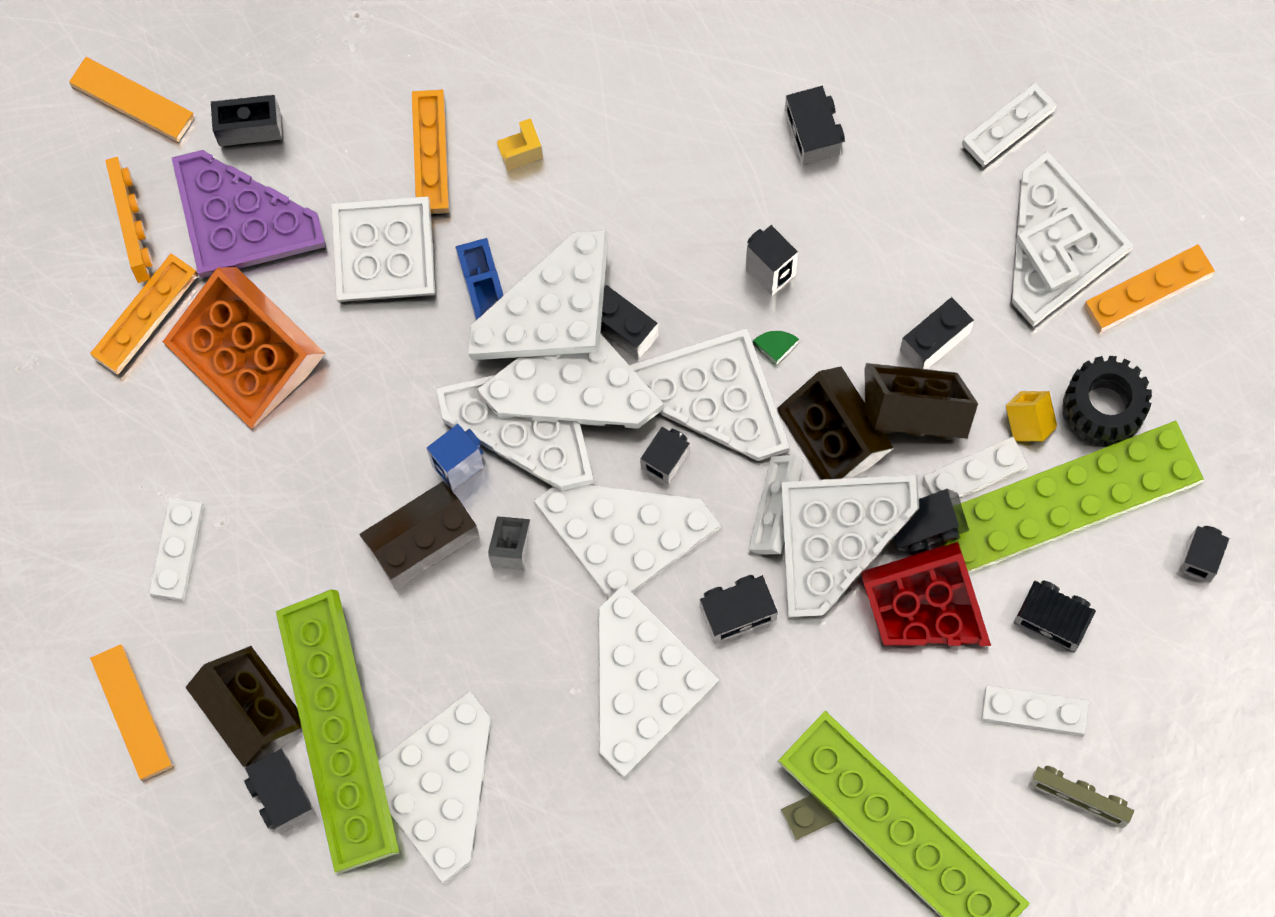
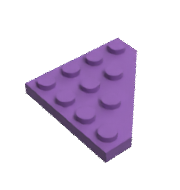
M204 150L171 157L196 268L200 278L211 276L217 267H237L240 269L326 247L320 219L315 211L298 205L286 195L269 186L266 187L253 180L251 176L231 165L228 166L220 162Z

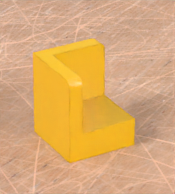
M531 118L519 122L520 133L497 141V146L507 171L543 159L542 146Z
M1020 391L1005 405L1012 436L1015 441L1043 442L1057 428L1050 391Z

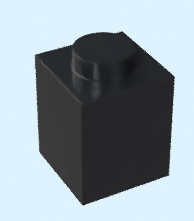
M661 427L640 458L641 468L669 485L690 453V443L687 442L688 438L676 429L671 428L669 431Z
M1197 526L1191 534L1179 571L1211 582L1217 575L1230 538L1222 535V531L1215 527Z

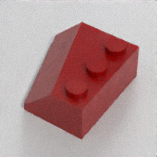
M959 542L862 572L863 583L883 645L947 643L948 646H961V644L991 646Z

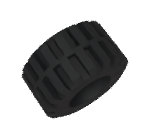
M1103 356L1095 357L1093 363L1088 360L1083 363L1080 370L1077 369L1073 374L1065 392L1066 394L1063 399V406L1066 407L1064 416L1065 419H1071L1070 429L1072 431L1078 429L1080 431L1078 437L1082 440H1085L1086 437L1091 438V444L1098 446L1100 441H1104L1105 447L1113 445L1114 441L1121 442L1128 437H1133L1138 429L1141 428L1152 403L1149 401L1152 397V390L1146 389L1149 381L1146 376L1140 378L1139 375L1142 370L1138 366L1134 369L1129 367L1130 361L1125 358L1122 363L1116 361L1117 356H1109L1107 361H1104ZM1097 388L1114 390L1123 399L1125 411L1115 415H1108L1098 411L1090 401L1089 392Z

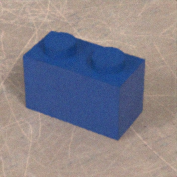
M456 424L426 448L432 467L452 491L484 467L481 458L484 453L479 447L481 442L471 429L464 431L459 424Z

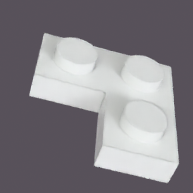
M1074 205L1018 234L1017 241L1050 293L1079 278L1080 272L1065 249L1090 237L1091 230Z

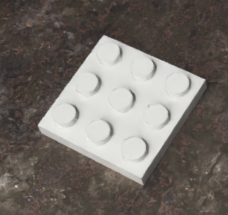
M429 197L331 204L336 296L338 302L436 295Z

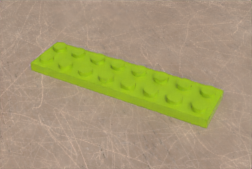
M1177 420L961 503L969 531L960 534L961 538L955 542H959L968 573H971L1201 484L1204 478Z
M330 589L275 612L334 872L343 873L398 854L399 848L339 592Z
M826 710L777 761L940 917H1018L1030 904Z

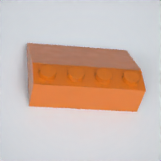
M217 267L162 341L250 428H255L296 389L325 355V352L237 267Z

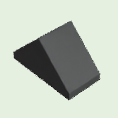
M497 516L488 550L491 567L525 570L530 519Z

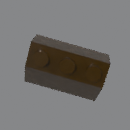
M866 363L864 368L865 414L875 430L885 434H891L895 431L905 432L916 437H922L925 434L939 436L947 440H953L955 437L968 439L978 402L958 373Z
M842 366L818 371L777 408L822 480L852 478L872 467L893 449L886 435L873 428L865 414V402Z
M442 481L359 535L394 589H397L477 538L479 532L477 525L459 498Z
M252 646L205 663L185 687L243 768L274 753L302 732L297 707Z

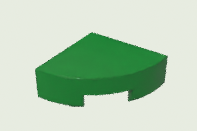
M785 331L765 332L753 340V345L776 365L799 343V338Z

